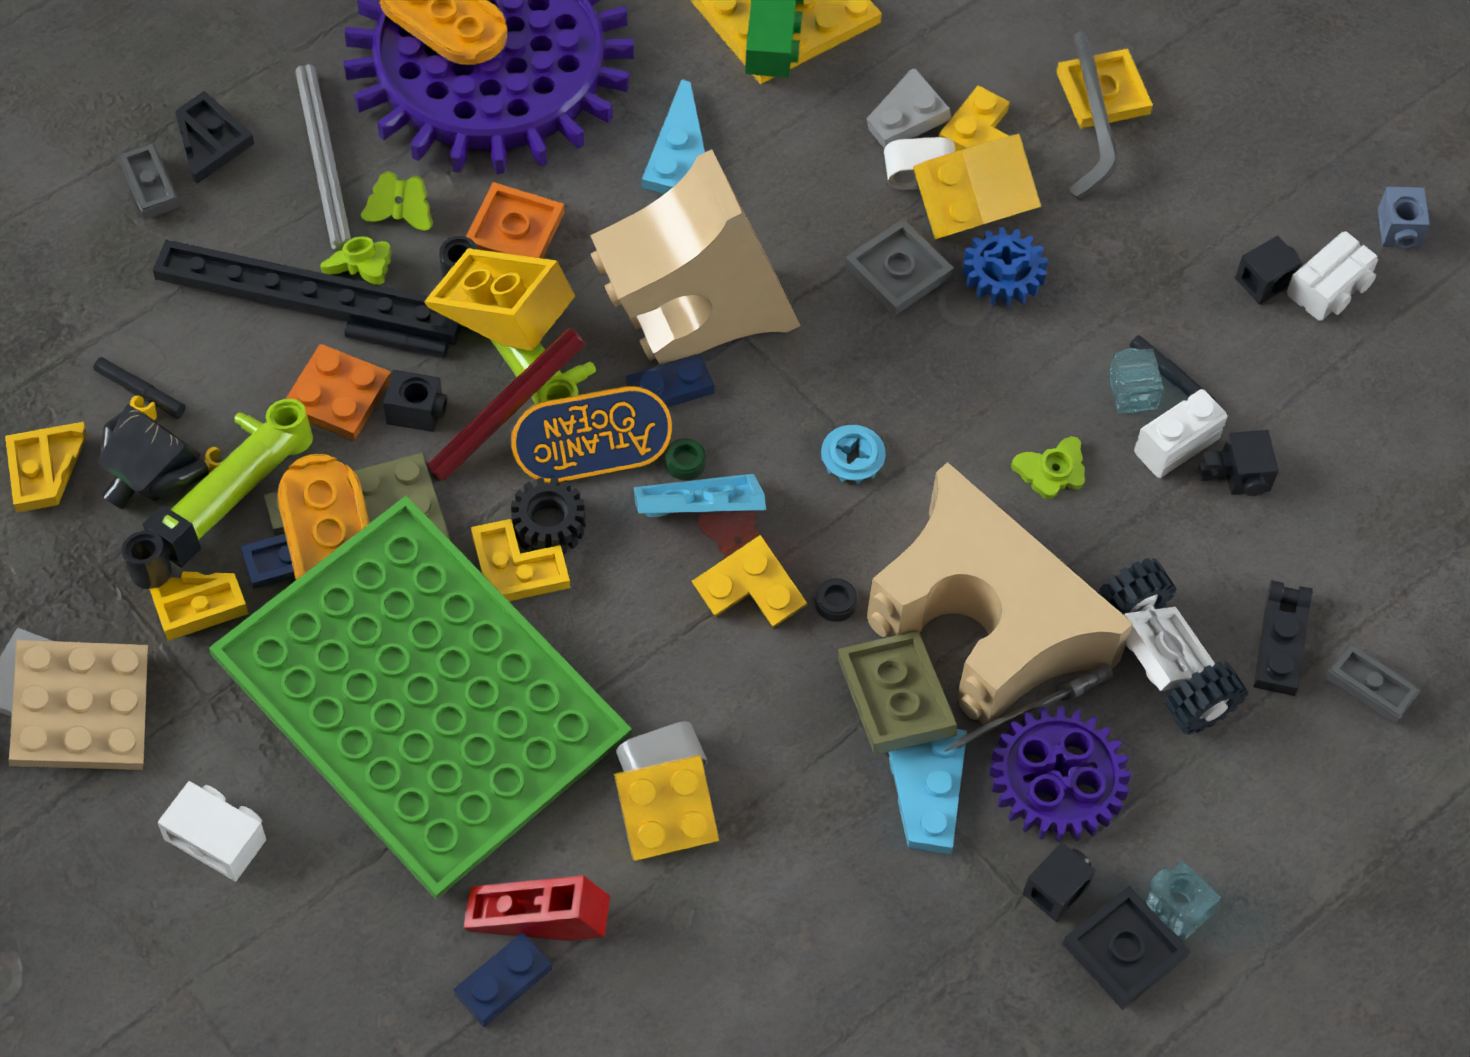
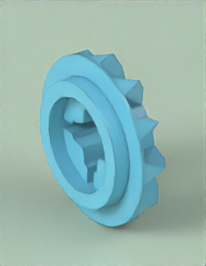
M845 425L834 429L826 436L821 448V461L824 462L828 474L833 473L838 476L841 483L847 479L855 480L858 485L863 479L869 477L874 479L880 468H883L886 455L885 446L881 438L874 431L860 425ZM859 445L860 458H856L854 462L848 464L847 454H850L852 449Z

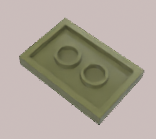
M919 630L838 649V661L874 755L957 736L956 721Z

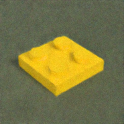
M1123 49L1093 55L1109 123L1150 115L1153 104L1129 50ZM1074 59L1059 62L1056 73L1080 129L1094 126L1080 60Z
M697 754L614 774L631 855L634 861L719 841L701 755Z

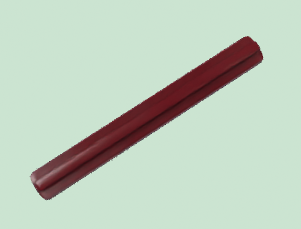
M572 328L566 329L429 462V469L440 480H446L584 346L585 342L582 337Z

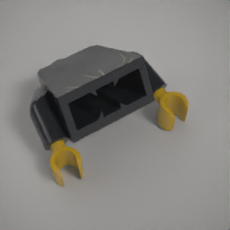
M137 395L132 397L130 405L127 404L121 413L104 425L99 465L115 476L102 497L122 510L135 491L156 501L161 497H166L204 479L220 464L216 463L221 456L219 448H209L205 454V460L198 459L201 456L198 451L155 421L157 419L155 403L151 402L145 407L143 397Z

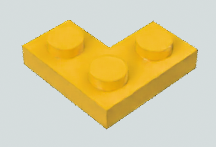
M978 85L942 129L939 137L951 139L955 143L956 151L1008 137L1009 135L995 129V127L1008 112L1010 102Z
M511 519L471 527L480 571L508 601L570 588V579L561 545L520 554Z
M761 535L692 580V584L715 618L748 595L752 597L772 628L807 606L806 600Z

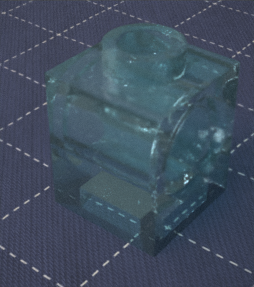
M1129 348L1121 352H1115L1108 375L1118 414L1157 410L1163 385L1153 348L1143 350Z
M1182 861L1172 871L1168 867H1164L1153 877L1148 884L1152 890L1146 904L1184 941L1214 914L1221 897ZM1170 893H1182L1188 898L1190 903H1178L1172 898Z

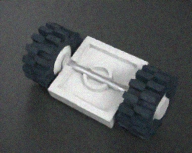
M1147 558L1141 564L1139 561L1132 563L1131 568L1127 569L1125 567L1120 570L1121 574L1118 576L1113 575L1108 579L1110 583L1103 584L1100 588L1101 591L1098 593L1133 623L1129 637L1126 640V646L1135 653L1145 668L1149 680L1160 691L1173 689L1170 692L1171 695L1165 699L1166 703L1164 704L1184 734L1190 735L1195 731L1198 733L1203 731L1206 726L1209 728L1214 726L1217 720L1221 719L1222 721L1228 717L1227 713L1234 712L1238 708L1237 705L1242 704L1246 700L1244 697L1248 696V690L1232 666L1226 661L1214 663L1176 607L1164 608L1167 605L1166 602L1172 600L1173 594L1176 593L1177 589L1157 559L1153 558L1150 560Z

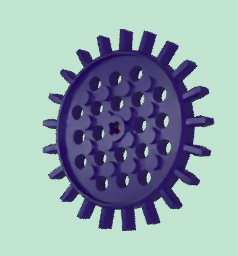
M357 0L359 15L378 22L375 30L345 27L346 47L373 50V57L343 61L346 81L370 77L377 78V85L354 93L356 108L360 113L387 102L393 111L377 122L379 137L386 140L408 124L411 128L418 131V134L411 142L412 159L420 161L432 143L438 141L453 146L451 149L453 172H461L466 162L468 149L492 150L491 158L497 174H504L507 163L505 149L528 145L533 158L539 166L547 164L546 144L543 138L560 131L578 149L584 145V131L574 121L582 111L607 123L611 121L612 104L594 95L598 86L628 92L629 72L604 67V59H634L633 39L603 38V32L627 26L626 7L623 6L596 13L593 5L601 0H488L499 8L504 15L507 27L506 44L494 58L483 63L466 65L452 62L443 56H433L440 54L418 38L406 37L412 34L388 18L382 11L379 1ZM573 69V70H575V71H573V72H564L563 70ZM515 71L523 72V73H513V74H510V73L515 72ZM460 74H469V76H465V75H463V76H458V75H460ZM410 76H415V77H417V78L411 79V80L405 79L406 77H410ZM540 91H549L550 93H548V94H539L538 92H540ZM489 93L498 94V95H496V96H494V95L485 96L486 94H489ZM435 96H444L442 99H432ZM515 113H524V114H525V115L519 116V117L513 116V114H515ZM464 115L472 116V117L469 118V119H460V118H459V117L464 116Z

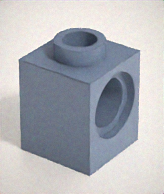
M1386 187L1377 209L1382 246L1403 249L1421 247L1430 226L1425 189L1423 187Z

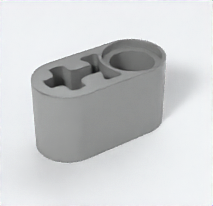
M678 722L636 736L622 743L616 750L623 771L697 754L701 755L704 768L708 763L690 722Z

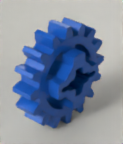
M1000 227L998 235L995 236L989 230H985L983 240L974 237L971 248H966L962 274L968 276L966 285L968 288L978 287L976 293L978 298L986 294L989 295L990 304L992 305L997 302L998 298L1004 300L1006 307H1010L1013 298H1017L1021 304L1026 303L1027 294L1036 296L1039 286L1044 285L1048 259L1042 257L1044 248L1042 246L1032 247L1034 237L1031 235L1024 240L1019 238L1020 230L1015 229L1012 235H1006L1004 227Z

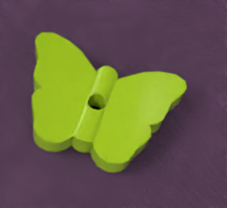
M390 171L381 174L373 187L374 193L369 196L367 205L361 212L362 219L368 222H377L392 215L396 220L404 217L416 229L423 231L430 229L433 225V220L430 215V205L425 200L428 194L423 179L419 176H412L407 180L398 179V176ZM398 196L402 198V202L398 201Z
M355 237L347 241L342 250L337 251L330 258L322 262L320 267L322 273L328 275L348 270L351 274L359 272L367 282L381 285L385 282V274L388 271L387 265L391 263L392 251L388 242L380 241L373 243V240L369 237Z
M1071 436L1063 439L1056 448L1047 449L1044 454L1023 452L1014 457L1011 469L1018 473L1026 483H1032V490L1040 494L1044 499H1053L1058 491L1065 489L1066 486L1072 490H1079L1085 482V467L1081 464L1083 461L1081 441L1077 437Z

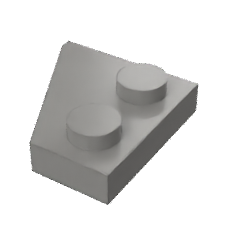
M914 68L903 77L868 116L867 124L869 131L885 149L893 141L912 139L951 120V113L946 103Z

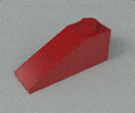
M584 875L472 886L469 891L463 928L470 932L518 936L523 932L527 937L563 941L604 938L610 895Z

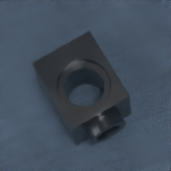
M1277 235L1242 256L1235 279L1260 305L1287 289L1293 274L1301 268L1303 262L1295 249L1287 246Z
M393 370L383 402L386 423L388 425L434 432L437 418H444L448 401L447 394H442L440 377ZM415 400H423L420 403H411Z
M1061 842L1028 877L1023 895L1057 922L1089 888L1096 870L1081 851L1074 848L1070 849Z

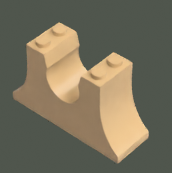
M712 149L697 156L687 174L659 199L629 217L590 235L597 250L591 253V257L601 276L607 273L611 281L604 285L615 307L622 304L636 330L642 328L646 337L640 339V343L649 361L656 358L660 365L700 354L741 337L766 332L788 333L800 327V323L778 277Z
M947 462L941 467L935 476L929 508L930 519L918 538L900 556L872 579L867 619L871 628L881 637H892L918 630L920 633L929 621L944 614H962L979 622L989 635L978 641L965 661L956 700L959 702L962 711L973 720L978 719L983 725L997 719L1025 693L1054 677L1076 671L1095 670L1103 664L1109 665L1112 670L1121 660L1133 623Z

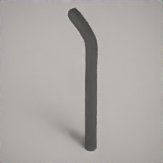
M1086 31L1076 33L1074 40L1097 135L1100 161L1089 173L1070 187V192L1078 199L1084 198L1103 184L1111 176L1118 164V154L1109 124L1089 34Z

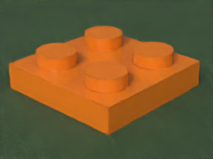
M493 182L466 237L476 243L478 250L543 259L565 214V207L563 203Z
M319 344L286 399H295L304 405L310 424L355 441L386 391L390 382L391 371Z

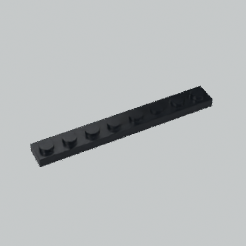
M165 240L153 268L155 280L381 329L408 333L450 344H456L462 327L456 321L428 308L424 302L428 298L426 295L171 240Z

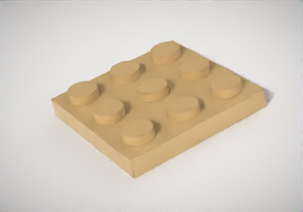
M16 640L9 766L143 770L148 645Z

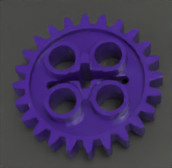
M1043 707L1040 710L1038 720H1035L1027 712L1024 714L1023 726L1012 721L1008 731L1010 735L1001 733L998 741L1000 747L993 750L991 759L996 763L991 764L989 776L997 778L993 780L991 791L1003 793L999 798L998 807L1012 806L1008 820L1011 822L1020 817L1024 818L1025 822L1022 831L1027 832L1035 825L1039 827V839L1042 840L1048 830L1054 831L1057 842H1061L1064 833L1068 831L1075 841H1079L1082 828L1091 836H1095L1098 830V822L1108 827L1113 818L1111 813L1119 815L1123 806L1120 800H1126L1129 788L1125 784H1128L1131 772L1123 769L1127 765L1128 755H1116L1122 742L1120 740L1107 741L1111 730L1110 727L1103 728L1100 731L1094 729L1097 719L1095 716L1086 723L1081 722V713L1078 709L1071 718L1065 717L1063 707H1058L1055 717H1050L1048 711ZM1075 746L1081 749L1084 754H1071L1067 751L1066 747ZM1024 755H1038L1043 762H1030ZM1077 786H1091L1096 793L1085 794ZM1039 792L1048 793L1053 797L1054 801H1041L1035 794Z

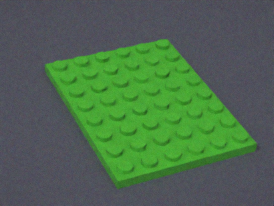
M407 495L209 647L210 655L436 900L612 752L632 732L631 727Z

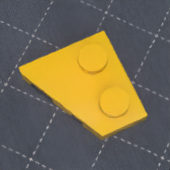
M84 422L5 436L13 505L17 513L59 505L87 438V429Z
M182 571L181 578L170 577L160 587L150 589L167 641L249 614L235 573L204 575L199 572Z

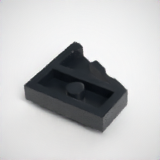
M203 91L175 110L192 177L197 184L254 144L253 135L206 91Z

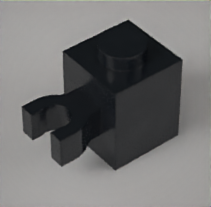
M1268 430L1229 433L1223 451L1203 452L1204 463H1199L1198 466L1201 481L1227 476L1231 495L1246 494L1248 496H1258L1265 492H1270L1279 471Z

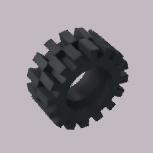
M544 477L537 478L536 487H533L530 481L524 484V492L518 490L515 494V501L511 503V520L516 540H520L521 547L525 550L530 546L532 551L561 545L562 552L565 554L567 553V544L574 549L578 545L577 537L582 539L584 527H586L584 500L580 499V492L577 488L571 491V483L564 481L562 486H558V478L551 477L550 484H544ZM548 507L559 509L564 514L563 521L551 527L537 525L532 519L536 511Z

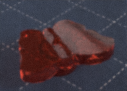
M752 510L731 511L729 514L724 511L715 514L704 513L699 516L698 525L702 532L712 540L719 542L718 550L720 553H724V559L760 536L754 527L756 515ZM737 536L742 540L739 544L734 542V538ZM762 536L768 547H770L769 541L766 537Z

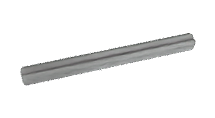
M311 64L306 66L300 65L296 69V76L331 248L339 251L351 239L316 68Z

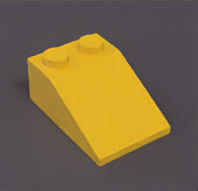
M1020 134L962 149L913 166L935 239L1041 207Z
M468 248L424 302L428 308L502 346L533 351L556 320L563 314L564 310L574 299L575 294L556 260Z

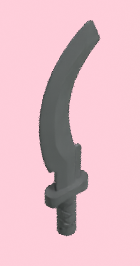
M1103 664L1095 670L1092 669L1086 672V674L1076 677V679L1063 682L1056 686V692L973 730L953 743L944 752L959 749L977 737L1021 717L1027 712L1030 713L1060 699L1069 700L1076 698L1090 690L1091 687L1094 688L1100 685V683L1111 680L1113 672L1109 665Z

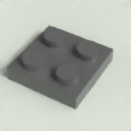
M904 218L847 255L844 262V267L894 316L952 278L954 267Z

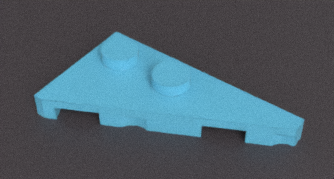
M685 80L680 82L642 177L643 189L662 194L667 193L687 174L697 156L705 153L691 82Z

